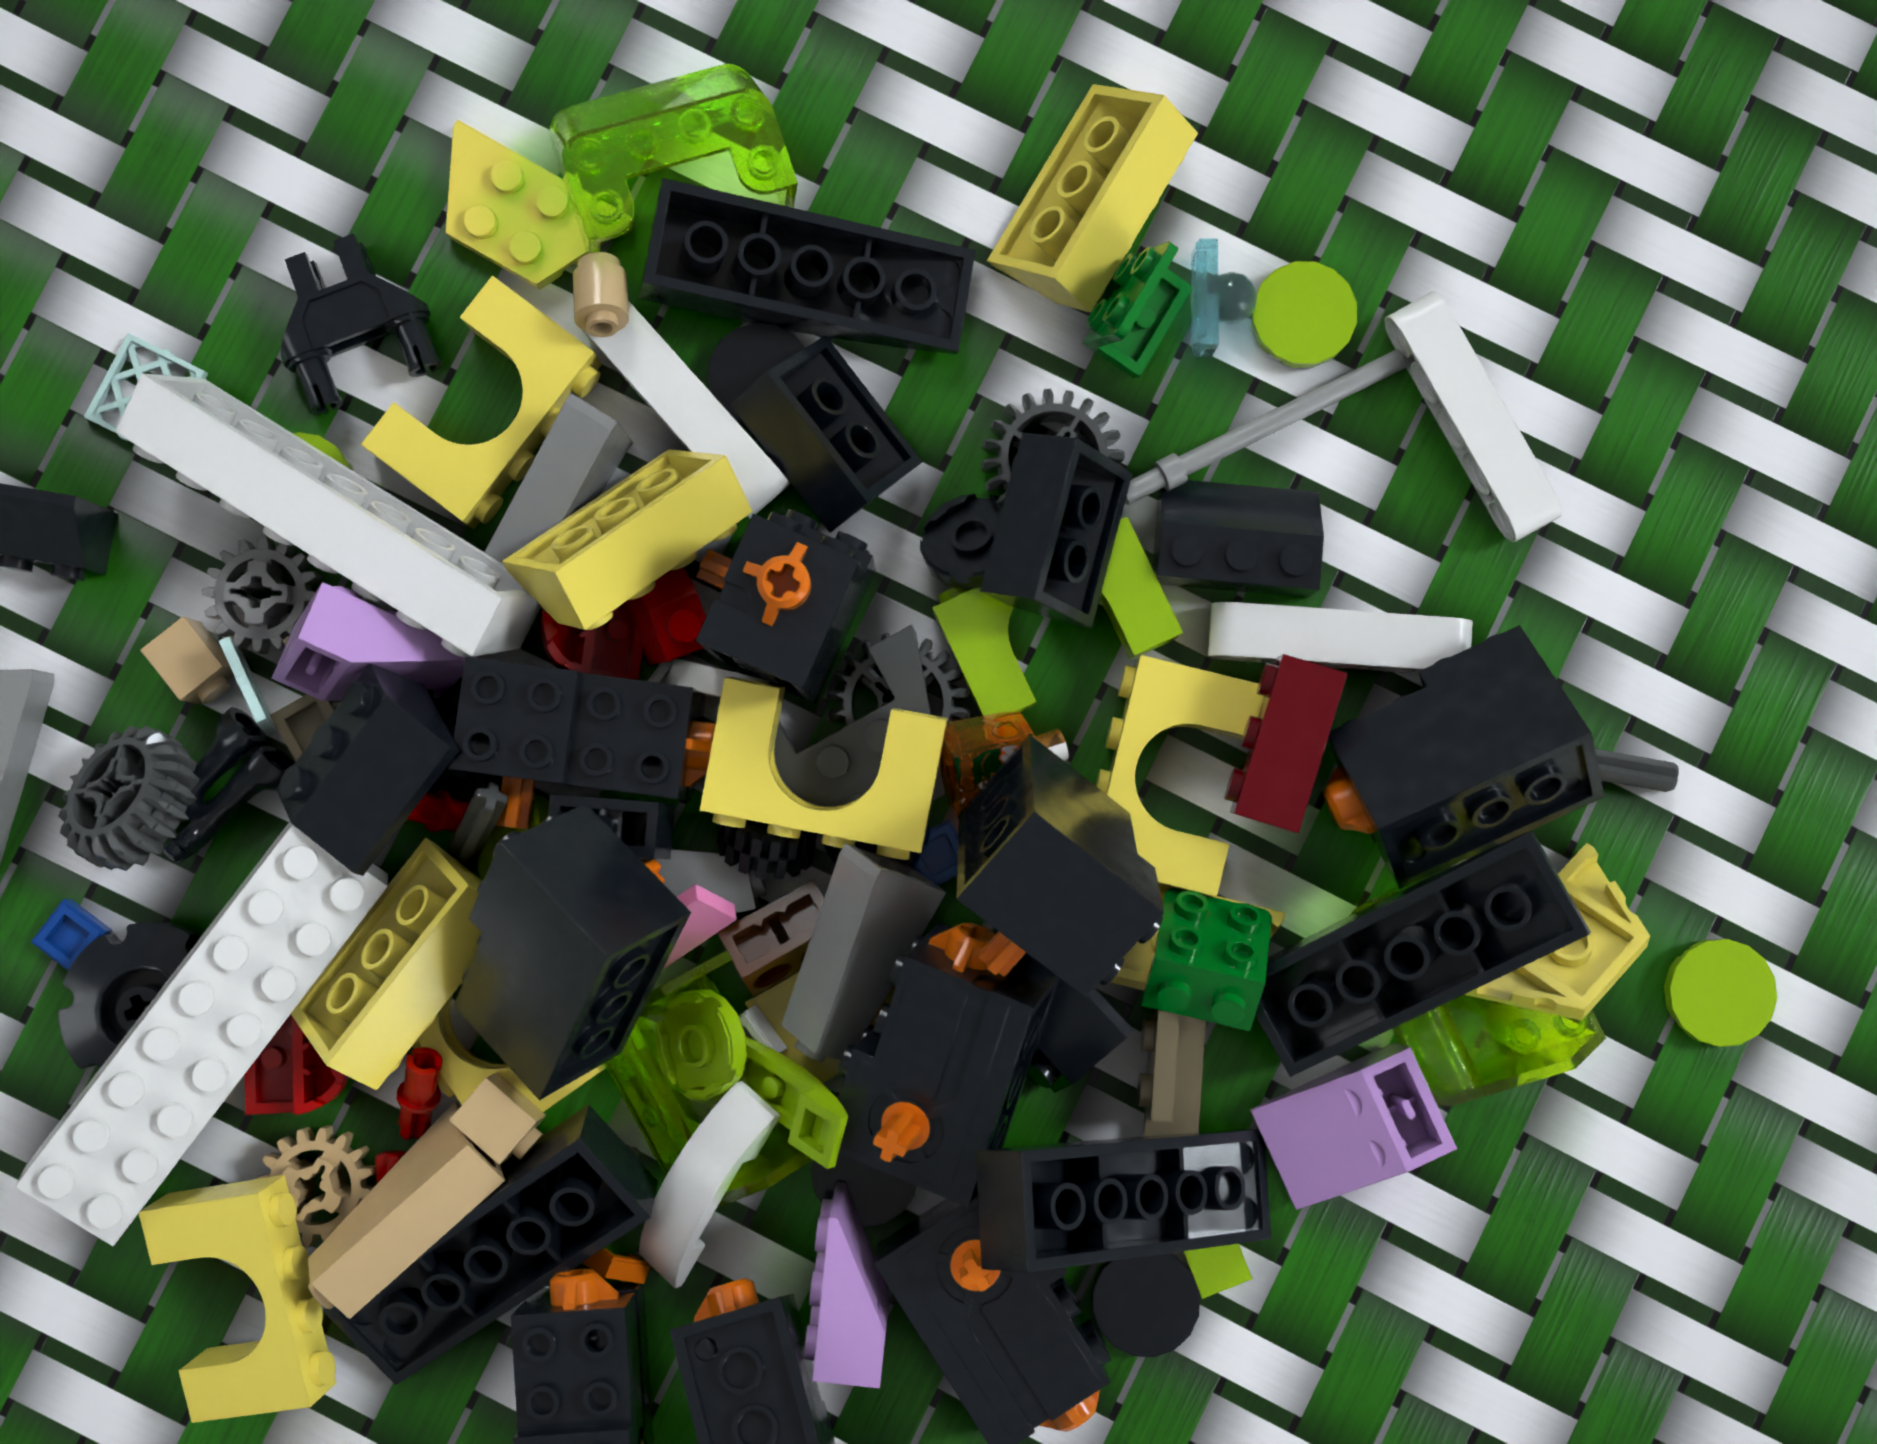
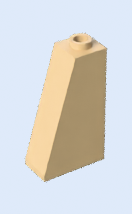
M456 1101L446 1109L308 1258L310 1277L308 1288L313 1297L326 1309L330 1310L335 1306L347 1318L351 1319L505 1181L501 1165L496 1163L449 1121L461 1107Z

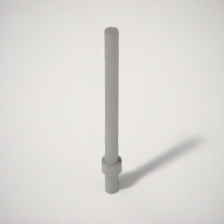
M1396 349L1180 456L1172 453L1154 462V469L1131 479L1125 503L1129 505L1162 488L1170 491L1186 483L1188 475L1405 369L1406 360L1400 350Z

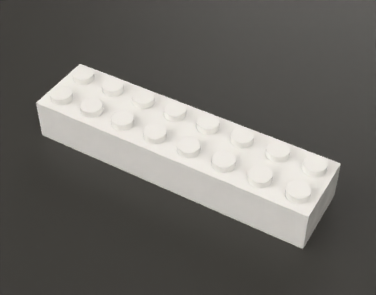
M141 374L115 431L134 443L132 450L136 454L149 461L169 465L177 471L176 478L185 485L202 491L208 490L221 498L219 505L226 511L239 517L253 518L265 526L263 533L272 540L284 545L299 547L309 554L307 560L313 566L329 573H340L353 582L351 588L359 595L377 602L383 600L398 610L396 616L405 624L420 630L428 629L443 638L441 645L451 653L465 658V656L473 657L496 654L497 652L521 648L542 606L507 572L502 563L206 379Z
M289 821L26 1164L15 1187L111 1246H114L388 887V873L372 864L364 876L354 874Z

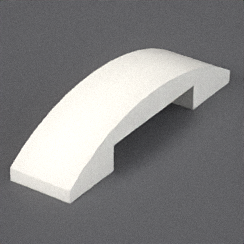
M743 1081L736 1082L691 1136L658 1190L651 1217L645 1221L642 1230L639 1254L675 1289L682 1287L706 1244L700 1239V1236L742 1163L756 1159L781 1116Z

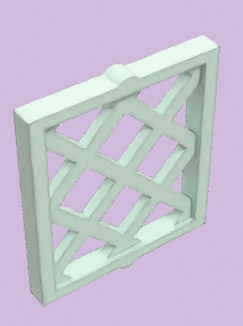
M128 333L84 417L115 432L117 427L105 422L102 414L119 408L122 417L131 396L123 397L119 381L136 376L138 381L142 373L161 368L163 375L172 376L168 365L174 363L188 369L191 378L206 379L208 373L175 357L169 350H161ZM144 347L156 353L158 360L141 365L136 349ZM130 356L133 368L120 372L126 359ZM112 388L116 401L103 405ZM118 434V436H119L121 439H123V440H125V441H129V440H127L126 438H124L123 436H121V435Z
M229 636L219 640L256 724L269 737L279 733L270 717V711L243 653Z

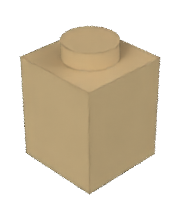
M182 616L140 650L180 701L195 704L203 702V704H207L222 696L231 686L228 680L234 674L221 646L200 621Z
M496 1072L482 1081L449 1121L500 1165L513 1154L521 1160L543 1135L536 1127L546 1117V1114Z

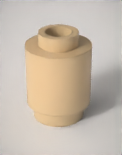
M593 252L584 255L579 259L578 267L573 272L574 321L580 329L592 336H612L617 331L623 329L629 322L627 273L621 266L620 260L606 252Z

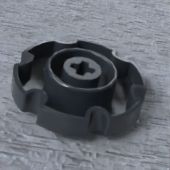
M168 922L129 924L127 926V935L123 942L115 934L102 935L90 943L78 955L63 982L64 986L73 992L74 1001L70 1007L60 1009L58 1015L63 1042L71 1058L80 1069L95 1065L100 1068L144 1012V1007L151 1003L197 943L199 938L198 932L185 926Z

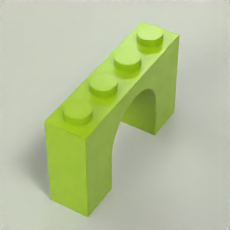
M1127 516L1121 519L1099 602L1106 610L1129 660H1133L1177 639L1183 634V631ZM952 587L937 596L941 604L932 607V614L957 667L960 668L963 674V680L969 689L984 724L990 725L992 722L996 724L1007 719L1003 718L1014 712H1022L1034 706L1036 700L1009 641V618L1015 607L1009 606L981 592V588L964 590ZM998 713L997 717L989 722L984 720V716Z

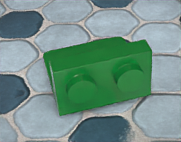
M1170 241L1152 248L1148 246L1144 251L1136 255L1129 254L1120 264L1113 277V281L1118 285L1109 300L1102 299L1093 309L1086 322V326L1091 330L1082 344L1132 378L1141 376L1194 288L1167 269L1178 251V247Z
M1175 888L1168 889L1163 899V921L1158 929L1155 952L1144 989L1142 1006L1250 1031L1266 982L1272 921L1271 914L1265 909L1246 903L1227 901L1202 895L1194 891H1184Z

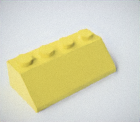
M1093 84L987 261L993 267L1051 301L1091 313L1098 300L1104 294L1107 285L1123 258L1131 249L1132 243L1150 213L1156 207L1160 196L1178 166L1183 162L1198 132L1165 95Z
M668 449L504 559L502 563L507 572L557 623L583 630H592L607 623L613 617L612 611L627 600L640 598L652 591L656 585L654 581L670 570L683 568L693 562L697 557L696 552L709 542L719 541L730 536L737 529L736 523L753 511L726 455Z
M428 838L422 841L388 884V887L291 1013L326 1066L376 1091L386 1078L399 1067L404 1055L423 1031L433 1024L438 1012L456 989L463 984L462 976L472 963L478 948L477 940L482 934L469 919L478 897L477 889L482 880Z

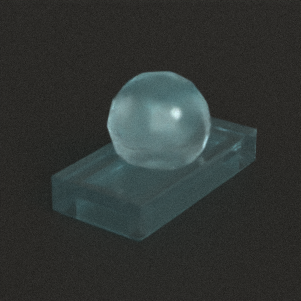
M1199 239L1191 253V285L1194 287L1191 291V345L1194 357H1212L1219 345V322L1231 325L1243 322L1249 318L1256 308L1257 294L1254 284L1244 274L1232 271L1218 276V239Z

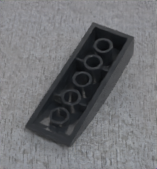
M662 178L639 299L747 323L776 324L785 330L818 336L826 335L830 338L898 348L957 354L959 352L976 250Z
M1530 830L1405 888L1269 956L1266 982L1256 1011V1017L1287 1073L1292 1077L1590 935L1591 931L1534 832Z
M590 1104L542 1135L521 1160L513 1155L501 1163L505 1181L351 1319L347 1318L335 1306L330 1310L324 1307L323 1312L395 1385L549 1285L550 1279L556 1273L572 1270L651 1217L658 1180Z
M1259 1129L976 1150L982 1269L1035 1272L1271 1239L1265 1143Z

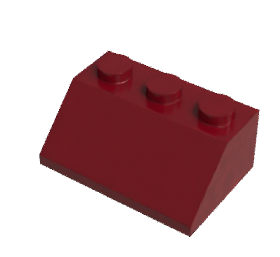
M1286 654L1278 656L1275 665L1265 664L1257 688V694L1265 697L1259 718L1249 716L1240 745L1243 748L1249 749L1243 770L1233 769L1224 799L1233 802L1230 813L1286 831L1299 833L1348 673Z

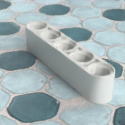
M1433 291L1386 316L1384 323L1391 343L1395 350L1398 349L1403 354L1406 360L1407 371L1503 536L1510 542H1516L1561 517L1562 507L1553 487L1444 299Z
M629 301V322L623 329L617 331L616 334L609 337H595L582 330L688 451L727 456L753 511L747 516L749 519L790 485V482L779 468Z
M1242 602L1211 603L1208 657L1219 660L1275 664L1278 656L1286 654L1329 668L1419 674L1418 671L1432 666L1438 660L1451 657L1471 648L1473 621L1454 617Z

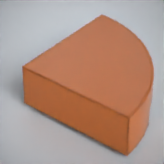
M605 1248L582 1262L604 1278L639 1284L645 1283L651 1268L647 1261L631 1253L628 1254V1257L616 1255Z

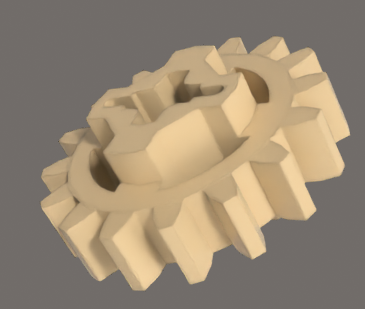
M331 1125L319 1128L316 1138L309 1126L297 1131V1142L290 1136L280 1139L277 1145L282 1155L272 1152L265 1155L262 1160L267 1167L272 1169L271 1173L256 1177V1179L285 1175L289 1193L292 1194L296 1202V1222L299 1233H302L304 1247H310L315 1244L319 1235H321L324 1242L375 1187L374 1185L367 1184V1178L375 1174V1165L364 1166L361 1160L370 1149L366 1145L353 1150L350 1147L353 1133L349 1131L340 1135L337 1139H333L334 1132ZM305 1151H324L322 1156L318 1157L314 1163L305 1158L302 1160L296 1158ZM345 1167L349 1173L351 1185L348 1184ZM323 1173L319 1187L325 1193L313 1199L316 1183L311 1178ZM322 1209L331 1214L334 1212L340 1214L336 1218L327 1221L312 1220L314 1215Z

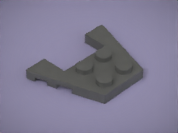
M909 625L868 648L895 697L893 701L801 752L796 751L779 720L774 748L776 766L786 786L801 799L820 806H839L858 799L871 788L878 775L891 709L898 708L931 715L924 671L918 648L919 644L913 625ZM939 762L932 801L946 793L941 762Z

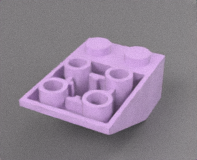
M322 582L297 620L271 679L321 701H342L348 686L357 681L369 663L424 684L427 690H433L434 698H440L442 693L447 694L463 675L465 658L445 649L441 645L443 638L435 633L416 629L399 620L396 616L397 611L380 609L363 601L356 592L342 586L332 587Z
M1396 1042L1249 1109L1296 1210L1407 1173L1457 1149L1411 1048Z
M836 1181L833 1199H822L820 1217H818L815 1240L817 1256L815 1271H813L809 1301V1305L812 1307L810 1323L807 1326L804 1359L814 1360L812 1381L880 1388L890 1291L885 1280L874 1265V1252L845 1182Z

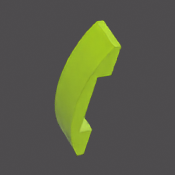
M745 1036L747 1057L743 1075L738 1082L743 1081L781 1115L777 1122L791 1130L787 1143L826 1169L835 1167L848 1120V1114L843 1105L820 1080L806 1069L776 1050Z

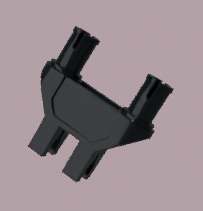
M354 234L333 241L347 280L326 288L317 263L314 260L310 261L305 252L284 259L298 300L283 336L281 359L285 368L297 373L309 405V412L313 415L327 413L326 404H330L333 410L343 404L327 365V362L331 359L330 357L391 334L396 335L408 366V373L412 377L427 375L424 365L429 366L431 372L438 370L442 366L426 326L431 316L428 305L412 294L377 277L365 245L362 242L359 243Z

